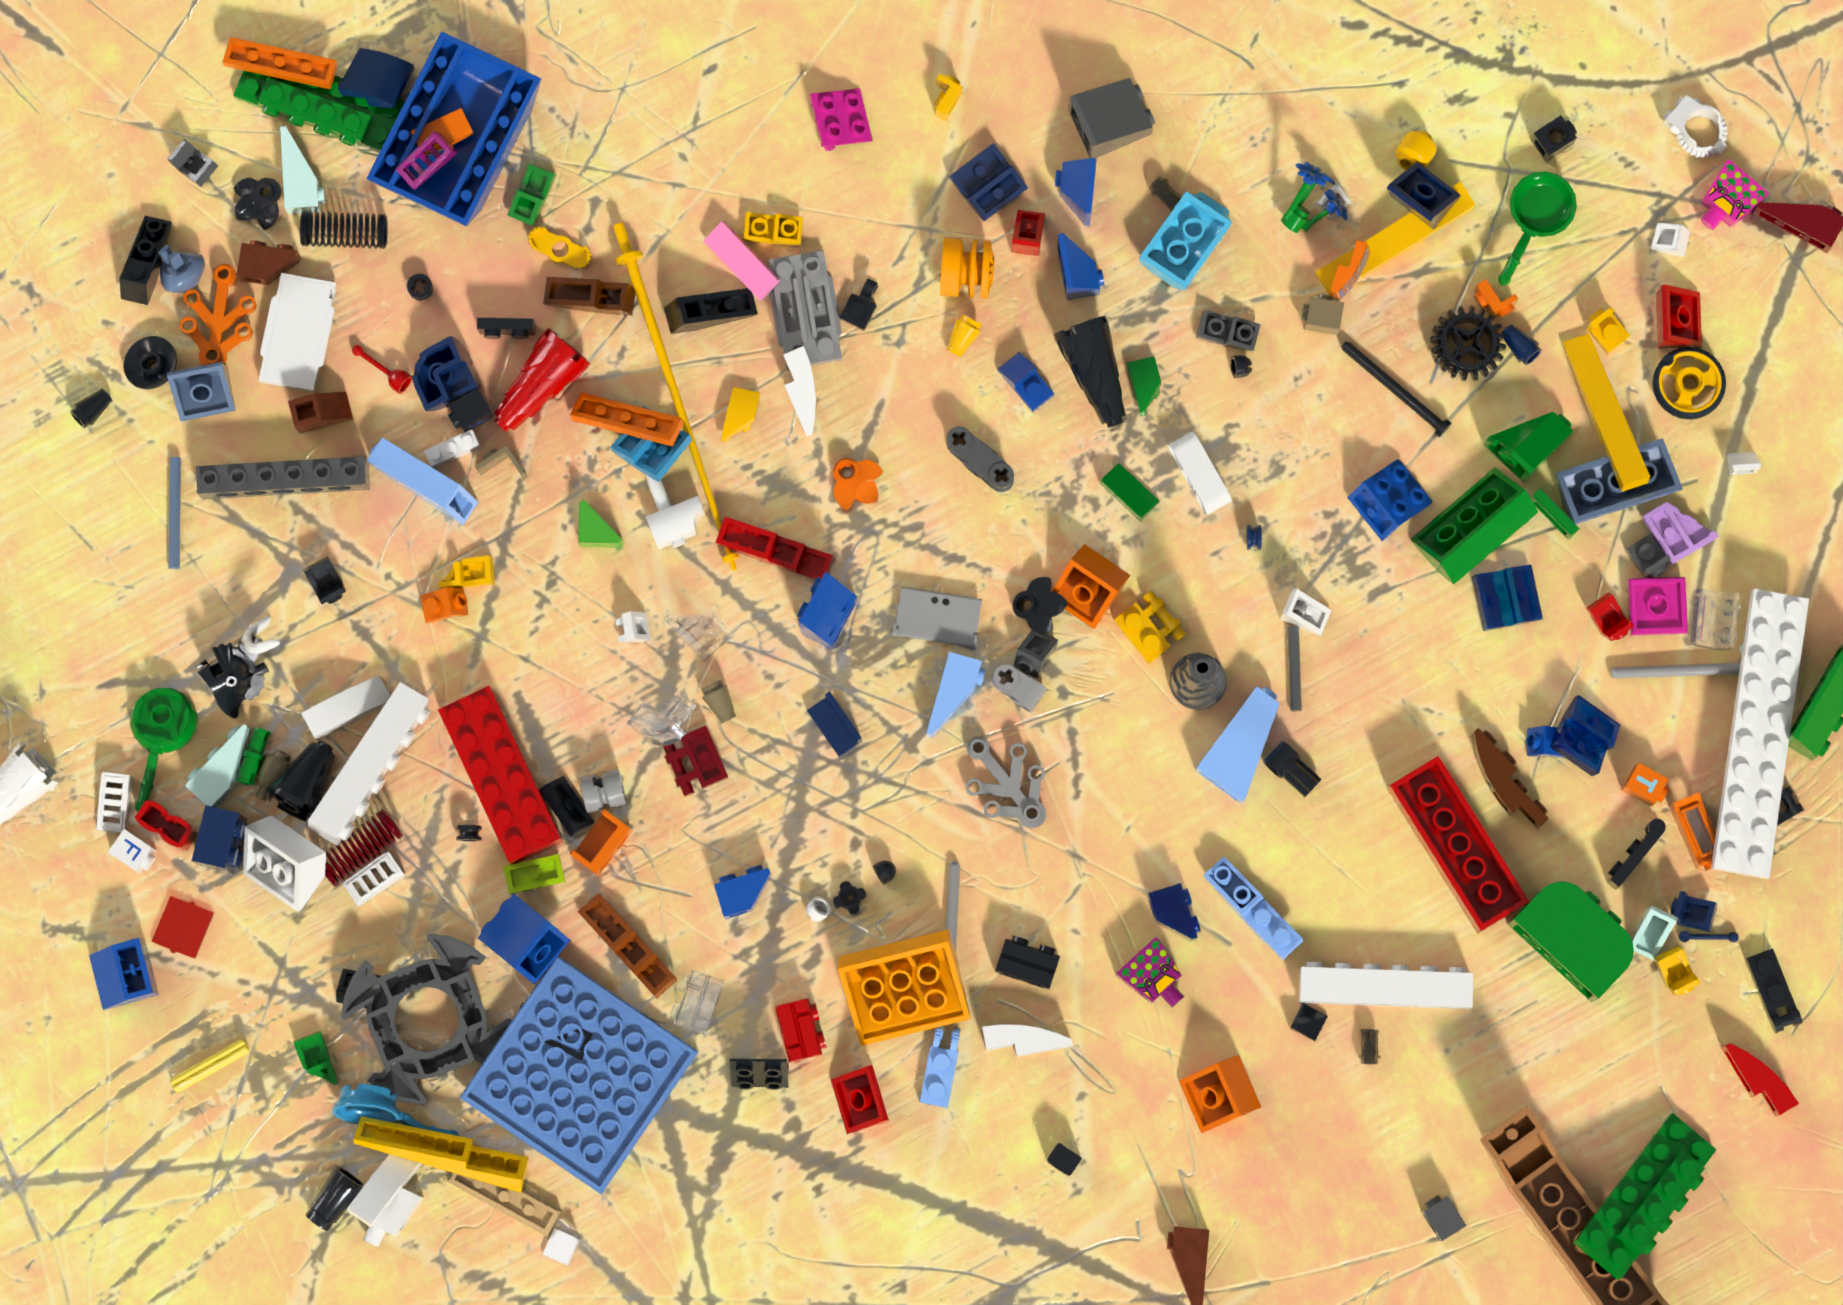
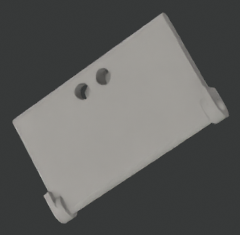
M901 586L896 622H894L893 629L891 630L892 636L966 646L976 650L982 599Z

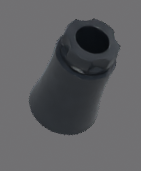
M334 1165L327 1181L311 1203L312 1207L305 1216L319 1228L328 1231L333 1223H337L347 1210L348 1206L364 1187V1184L344 1168Z

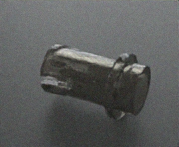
M1160 176L1151 184L1149 189L1152 191L1151 195H1156L1172 212L1182 197L1168 184L1169 180L1167 178L1163 179Z
M1361 1029V1055H1358V1058H1361V1064H1378V1059H1381V1056L1378 1055L1379 1030Z

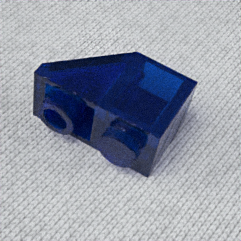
M1181 883L1147 894L1155 923L1189 941L1197 940V933L1201 932L1197 916L1191 917L1188 908L1189 905H1192L1188 888L1182 889Z

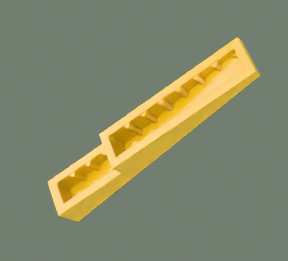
M1461 181L1451 187L1461 195L1434 230L1414 214L1409 213L1364 241L1368 243L1370 254L1359 279L1471 212L1475 207V203ZM1354 248L1315 272V275L1329 296H1332L1330 291L1337 266L1349 267Z
M1590 334L1564 341L1562 345L1600 444L1604 445L1621 492L1647 484L1650 478L1649 472Z
M363 1116L360 1117L354 1137V1144L520 1193L522 1192L528 1171L529 1157L473 1146V1139Z

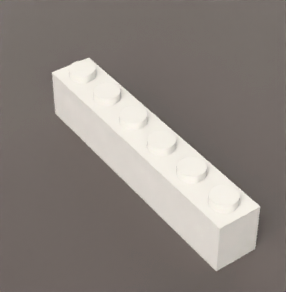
M401 682L398 684L307 821L308 829L337 846L342 839L346 841L354 829L352 823L357 816L362 817L370 804L367 801L372 793L377 794L385 782L383 776L388 769L392 771L400 760L399 752L403 746L409 747L416 735L413 731L419 723L423 725L429 717L431 710L428 709V698Z
M1306 962V967H1300L1298 1003L1471 1009L1473 1007V973H1466V968L1449 967V972H1438V967L1420 966V971H1409L1408 965H1392V970H1380L1379 964H1363V969H1353L1351 963H1335V968L1323 967V962Z

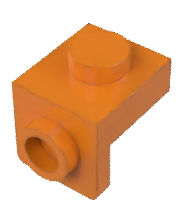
M1487 279L1476 285L1474 289L1476 294L1473 295L1474 299L1481 309L1485 308L1489 315H1500L1502 318L1515 310L1514 305L1518 300L1516 294L1501 302Z
M446 587L420 595L425 623H434L453 616L463 617L468 615V601L463 588Z

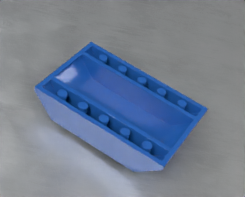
M441 31L366 179L467 227L482 210L532 112L542 79ZM462 108L474 135L453 144L458 152L416 190H413L395 169L418 147L417 141L426 124ZM433 155L428 156L432 162L436 160ZM420 158L416 160L424 170L428 168ZM411 165L407 168L416 178L420 176Z

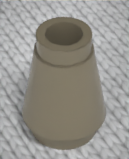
M722 680L701 689L704 695L702 699L720 720L721 724L736 717L728 687L723 684Z

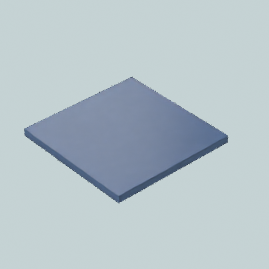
M557 956L459 1098L602 1194L698 1051ZM578 1029L580 1031V1034L573 1030ZM582 1029L593 1034L590 1039L591 1041L584 1047L582 1060L565 1053L559 1047H553L544 1042L552 1039L579 1052L586 1039L583 1036ZM568 1033V1037L565 1040L563 1034Z

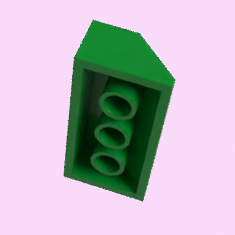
M1494 467L1410 540L1437 572L1454 585L1534 517L1538 510L1525 489Z
M1843 644L1838 647L1790 730L1788 747L1810 760H1814L1818 755L1824 756L1831 744L1827 740L1832 731L1837 733L1843 724V717L1841 716L1843 713Z

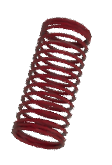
M384 809L379 810V813L376 812V815L387 832L371 816L372 821L382 836L366 820L367 825L377 840L363 824L360 826L372 844L358 828H355L367 848L353 832L351 836L362 852L350 838L347 839L357 856L343 840L340 841L352 860L339 845H335L348 866L332 847H330V850L341 867L325 851L326 856L338 872L337 874L326 861L325 876L334 887L339 886L338 879L341 882L345 881L343 875L346 878H350L348 871L351 874H355L353 867L356 870H360L358 863L361 866H365L364 860L370 863L369 856L375 859L374 852L380 855L379 848L382 851H386L384 844L387 847H391L389 840L392 843H396L394 836L397 839L403 838V834Z

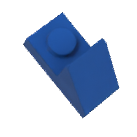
M1020 352L997 369L1032 413L1054 396L1053 391L1037 373L1035 365Z

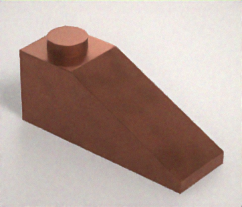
M1175 1226L1173 1232H1168L1167 1249L1172 1250L1171 1256L1190 1305H1203L1209 1230Z

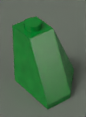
M1550 412L1493 434L1486 439L1483 445L1516 477L1525 483L1573 433V430L1570 428L1572 424L1562 414L1557 416L1554 412Z

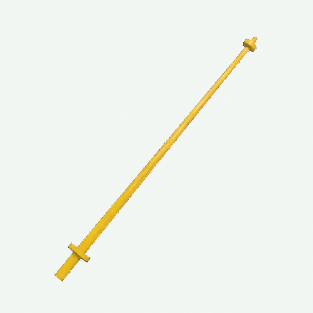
M617 223L613 225L622 255L617 257L615 261L617 266L626 265L678 417H681L684 423L682 426L683 431L690 434L692 439L688 446L719 532L722 525L720 515L636 262L644 256L642 251L632 250L624 223ZM724 547L726 556L722 557L723 563H729L732 571H736L735 560L739 559L738 553H732L731 549Z

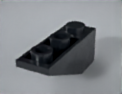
M144 216L119 278L122 300L144 305L149 304L158 280L162 262L158 252L167 245L172 227L171 221Z

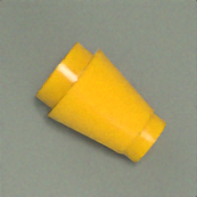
M962 314L959 320L956 319L946 350L961 357L981 333L979 329L982 324Z

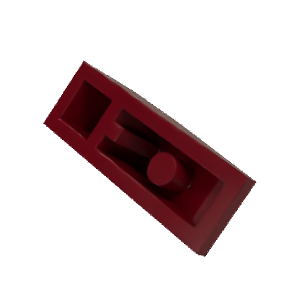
M1759 202L1753 212L1754 215L1825 253L1831 249L1843 227V213L1833 206Z

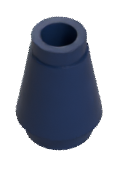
M1510 324L1503 330L1502 333L1506 336L1504 341L1518 362L1528 365L1541 353L1542 349L1538 346L1539 342L1513 324Z

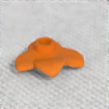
M843 458L836 462L833 468V476L836 480L833 494L841 508L848 510L855 499L865 504H873L878 501V490L873 480L880 477L883 470L877 463L871 460L856 462L851 458ZM844 468H850L852 470V475L850 477H844L842 475V470Z

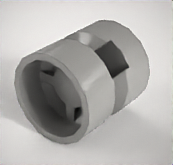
M619 769L603 772L602 777H598L595 774L580 777V785L587 813L603 810L605 805H609L611 808L626 805V797Z

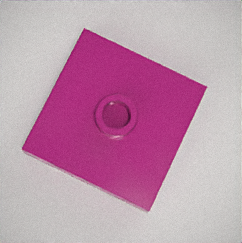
M1685 577L1632 578L1627 580L1629 620L1634 625L1630 629V636L1688 633Z

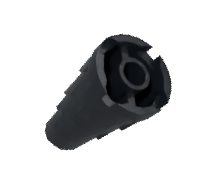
M1106 315L1074 325L1067 331L1062 330L1053 334L1055 342L1069 364L1077 383L1094 408L1101 424L1106 423L1107 427L1110 428L1124 423L1122 417L1126 416L1122 401V390L1118 378L1119 371L1113 350L1112 336Z

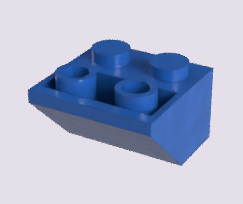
M141 938L132 939L111 945L89 955L103 1010L159 995L145 940Z

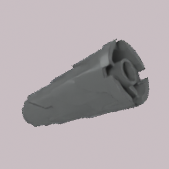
M1198 652L1184 656L1174 665L1169 684L1172 695L1182 706L1188 709L1201 710L1212 707L1222 698L1226 689L1227 679L1222 665L1216 658Z

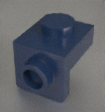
M1680 891L1679 897L1674 898L1672 902L1671 915L1678 918L1677 925L1711 932L1718 905L1713 901L1690 897L1687 892Z

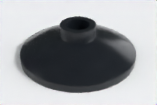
M149 336L135 342L126 353L123 364L125 376L137 388L145 390L158 388L168 381L167 373L175 371L177 354L172 344L162 337ZM157 363L156 367L151 370V366Z

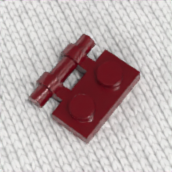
M706 725L680 736L684 747L676 750L673 741L662 745L666 753L664 756L666 763L671 765L676 776L674 779L677 788H681L684 797L695 793L691 782L697 779L702 789H705L729 778ZM689 756L694 768L693 771L686 773L681 759Z

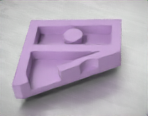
M1668 502L1641 517L1665 556H1670V565L1675 564L1719 537L1716 532L1706 529L1697 523V520L1689 515H1684L1678 508Z

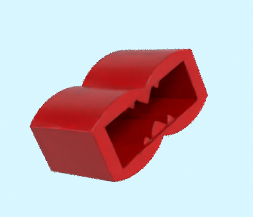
M146 800L135 816L136 821L143 828L153 834L160 835L165 842L183 851H188L198 836L197 830L190 823L180 817L173 816L169 810L154 801Z

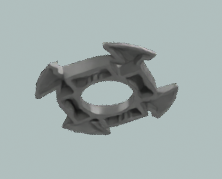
M431 933L427 935V939L441 959L420 960L380 977L372 973L373 966L364 960L352 976L344 995L341 1017L345 1020L367 1006L368 1028L385 1067L381 1073L374 1072L367 1081L372 1085L391 1090L390 1096L395 1093L398 1100L417 1104H425L427 1099L420 1091L414 1079L434 1078L475 1060L482 1065L512 1022L511 1018H507L487 1031L485 1009L469 973V968L472 964L480 965L486 956L463 941L450 936ZM422 987L436 988L448 994L455 1002L459 1013V1024L453 1038L443 1047L432 1051H422L410 1047L400 1038L395 1027V1011L401 999L409 992Z

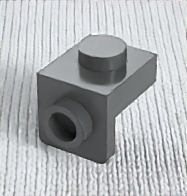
M186 139L181 141L167 159L182 175L200 187L218 167L212 159L197 150Z

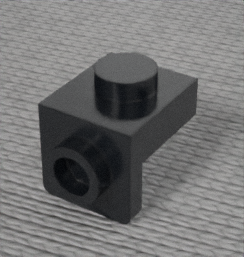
M328 556L303 569L321 604L326 602L332 604L343 597L342 594L346 592L345 586Z

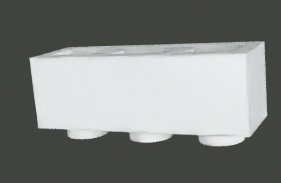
M469 430L424 450L430 466L435 469L481 447L473 430Z

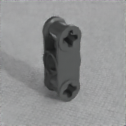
M957 426L948 432L946 439L948 450L971 473L981 478L997 492L1003 493L1011 489L1014 483L1013 469L993 449L964 427ZM963 436L965 445L958 444L954 446V437L960 439ZM1006 473L1007 482L1003 480L999 483L996 482V474L1003 475Z

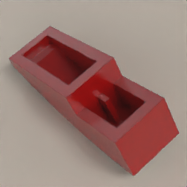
M1731 1043L1721 1047L1749 1096L1753 1097L1761 1093L1774 1116H1779L1799 1104L1786 1084L1762 1061Z

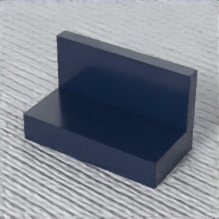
M830 692L825 694L823 700L807 710L839 758L862 743L860 734Z

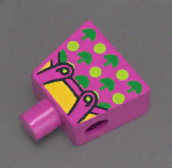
M1728 159L1701 202L1709 209L1701 218V222L1710 230H1714L1721 221L1729 227H1733L1753 211L1759 202H1763L1769 192Z

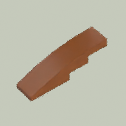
M599 893L578 911L584 920L657 999L678 980Z

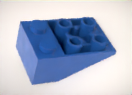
M825 572L822 578L817 577L810 590L812 598L809 603L804 601L797 617L802 635L832 650L858 599L854 593Z

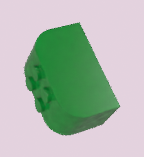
M1569 882L1551 883L1540 890L1508 925L1592 1003L1598 1000L1629 967L1634 953L1633 942L1627 931L1620 926L1622 923L1621 919L1610 910L1605 912L1599 906L1601 901L1592 892L1587 891L1585 893L1581 888Z

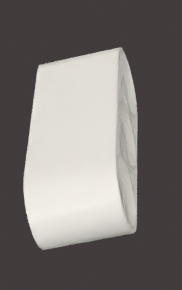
M1193 431L1168 444L1175 462L1206 515L1232 502L1224 483Z

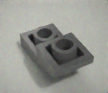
M1204 310L1201 314L1195 338L1236 349L1254 351L1260 324L1236 316L1230 318Z

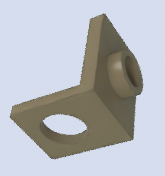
M507 445L500 450L496 448L490 450L482 457L483 461L475 466L481 476L509 457L522 478H527Z

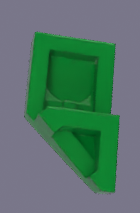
M1155 356L1127 362L1140 417L1145 416L1151 402L1160 395L1161 378Z
M321 1031L294 1040V1046L303 1069L307 1070L306 1073L323 1078L331 1084H338L339 1081Z

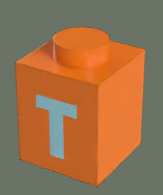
M1638 762L1634 766L1622 791L1652 807L1657 801L1662 803L1669 791V788L1665 786L1669 779Z

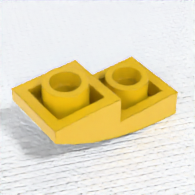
M746 212L744 214L742 240L763 244L800 245L803 217L778 213L767 215Z

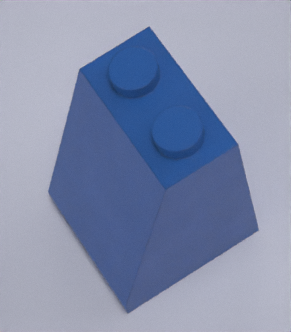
M515 894L502 903L499 912L491 921L484 925L481 934L477 937L534 985L571 941Z

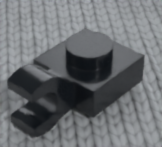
M867 278L860 296L851 293L839 319L865 332L877 308V305L871 303V300L878 288V283Z

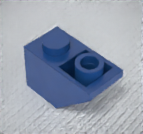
M762 865L747 869V874L736 877L735 874H729L719 878L720 883L714 884L725 920L753 911L771 877L769 868L763 869Z

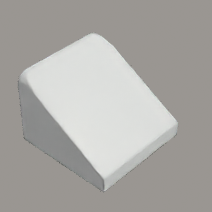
M1657 223L1651 249L1657 252L1684 257L1690 231L1685 226L1679 224Z
M1755 452L1730 453L1727 455L1728 473L1730 475L1752 474L1761 468V462Z
M554 1228L542 1255L569 1266L581 1239Z

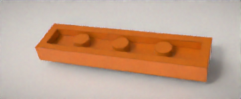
M233 37L229 38L222 62L225 67L326 89L332 88L338 67V62L334 59Z
M583 392L580 393L570 413L572 421L672 447L684 424L681 417Z

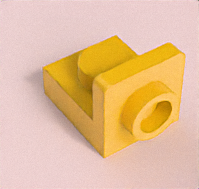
M939 73L936 77V85L947 92L941 91L934 106L937 107L936 116L946 121L962 96L963 87L960 86L961 82L952 75L946 74V76H943Z
M1612 307L1606 311L1602 308L1589 317L1591 323L1586 328L1607 355L1630 337V334L1613 315L1614 310Z

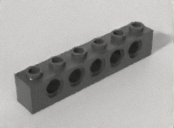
M365 456L196 466L197 494L202 500L370 490L369 462H367Z

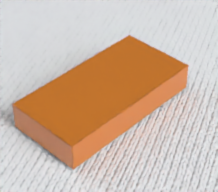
M462 108L426 124L417 141V146L434 131H440L452 145L473 136L474 133ZM437 142L433 145L438 151L442 150V147ZM429 150L425 152L427 156L432 155Z

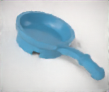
M357 1084V1090H350L351 1085L342 1087L340 1098L334 1103L332 1108V1114L336 1118L357 1125L360 1117L363 1116L392 1123L401 1122L407 1126L459 1136L455 1130L435 1128L433 1125L428 1127L416 1121L408 1114L402 1113L396 1107L397 1095L394 1093L390 1096L391 1090L376 1085Z

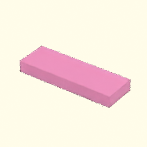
M721 221L704 240L705 244L759 300H763L780 282L781 279L725 221Z

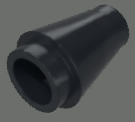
M101 388L98 392L74 404L70 414L85 429L88 425L92 426L113 400Z

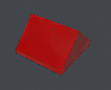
M1667 284L1661 285L1656 293L1658 349L1701 348L1700 292Z
M873 1065L831 1079L847 1134L890 1122Z

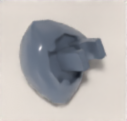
M167 245L158 252L162 258L160 279L165 291L184 293L193 289L198 284L205 268V260L202 254L172 252Z

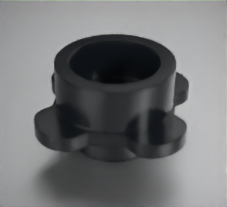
M844 881L840 884L841 890L838 896L834 897L833 903L837 908L843 907L850 914H856L860 910L859 904L861 900L866 897V891L863 888L857 889L851 886L850 882ZM851 895L852 900H847V896Z

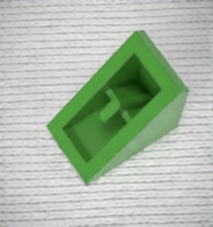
M583 499L579 503L578 543L580 547L620 548L623 546V540Z

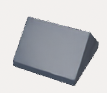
M223 362L167 373L180 422L235 411L229 371Z

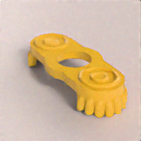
M545 227L534 228L528 235V242L533 250L549 256L555 263H564L575 269H584L591 261V253L587 246L581 247L572 243L566 236H557L548 232ZM557 242H564L568 246V253L563 257H557L553 254L552 249Z

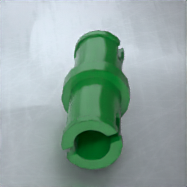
M253 727V733L247 750H243L242 753L244 759L236 778L237 782L248 786L254 785L253 782L259 765L265 759L263 753L271 732Z

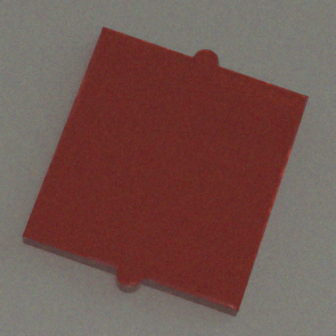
M170 896L151 942L170 949V952L173 954L178 952L196 959L214 913L196 906V903L193 901L188 903Z

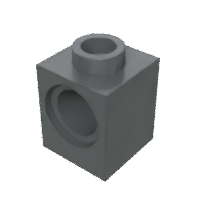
M1437 1195L1424 1203L1427 1209L1421 1213L1439 1241L1447 1239L1467 1226L1448 1196L1441 1199Z

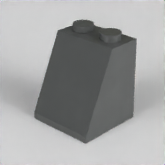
M1131 78L1069 97L1068 111L1090 158H1098L1152 134V125L1155 124V120L1150 109H1144L1141 100L1144 99L1142 91L1138 84L1133 85Z

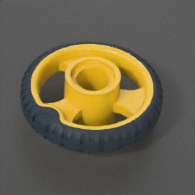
M1685 347L1673 350L1661 359L1654 371L1652 386L1656 400L1665 411L1677 418L1692 420L1702 418L1718 407L1725 394L1726 379L1721 364L1713 355L1699 348ZM1688 357L1699 359L1706 363L1709 369L1705 373L1696 367H1686L1683 369L1680 365V359ZM1664 374H1669L1675 378L1673 389L1679 399L1674 403L1668 399L1664 392ZM1683 378H1692L1696 383V388L1687 389L1683 385ZM1704 386H1713L1715 392L1711 400L1704 406L1694 409L1691 399L1698 396Z

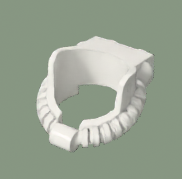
M1688 95L1684 98L1680 97L1674 104L1676 108L1673 111L1669 110L1664 115L1665 121L1663 124L1670 128L1672 133L1677 135L1676 139L1679 141V145H1682V149H1685L1686 153H1690L1691 156L1695 155L1697 158H1708L1709 156H1714V154L1720 156L1727 148L1725 141H1727L1728 128L1724 117L1721 116V113L1716 108L1707 104L1702 105L1698 98L1692 99ZM1699 115L1700 117L1710 119L1718 129V141L1713 147H1698L1696 141L1686 132V122L1692 117Z

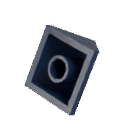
M1418 162L1393 180L1387 187L1390 197L1433 230L1461 196Z

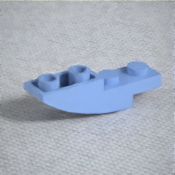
M1224 856L1203 875L1247 926L1282 960L1303 942V938L1268 904L1258 890Z

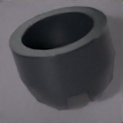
M1242 355L1231 357L1233 378H1243L1252 372V368L1249 367L1252 365L1250 358Z
M879 861L872 866L883 885L893 880L896 875V867L890 861Z

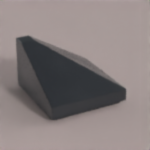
M1302 1003L1290 1029L1316 1041L1328 1016Z

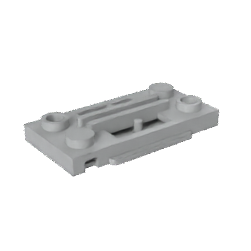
M824 250L769 259L770 269L781 279L770 291L778 343L780 346H783L784 354L804 346L811 366L842 361L838 338L841 336L842 331L833 278L827 273Z

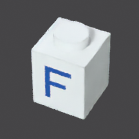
M123 829L108 853L141 874L143 869L147 871L156 859L154 854L157 850Z

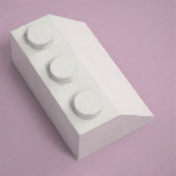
M272 815L246 825L244 831L243 874L294 910H302L325 877L326 852Z

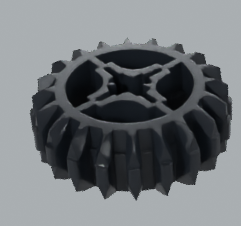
M1463 306L1458 307V316L1454 311L1449 310L1447 312L1448 319L1441 316L1438 320L1441 326L1433 327L1432 331L1438 336H1431L1430 343L1437 345L1431 348V354H1440L1435 358V364L1444 362L1445 364L1441 371L1445 373L1449 368L1452 369L1450 377L1453 379L1457 373H1462L1461 381L1464 382L1467 380L1468 374H1471L1473 381H1477L1478 371L1483 377H1487L1489 375L1487 367L1495 371L1498 367L1495 361L1501 362L1503 359V355L1499 352L1506 349L1505 344L1499 343L1505 339V334H1496L1502 325L1497 323L1492 326L1491 323L1495 316L1490 315L1485 319L1483 317L1485 309H1481L1478 315L1474 314V306L1469 307L1468 313H1465ZM1462 323L1477 325L1472 331H1465L1461 327L1457 328L1455 326ZM1447 332L1453 336L1452 340H1454L1457 346L1452 355L1449 354L1446 348L1445 338ZM1484 332L1490 341L1489 355L1483 352L1484 348L1479 342ZM1475 336L1472 346H1468L1460 352L1464 341H1468ZM1465 356H1470L1475 360L1479 359L1481 362L1464 364L1458 361Z

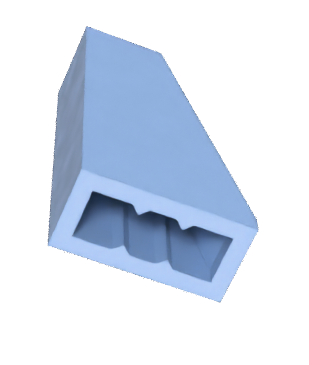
M381 438L379 443L371 449L367 462L376 470L461 525H464L478 504V501L460 484L386 439Z
M1256 687L1196 768L1197 773L1240 804L1246 798L1280 704L1276 700L1278 696L1266 687H1263V689Z

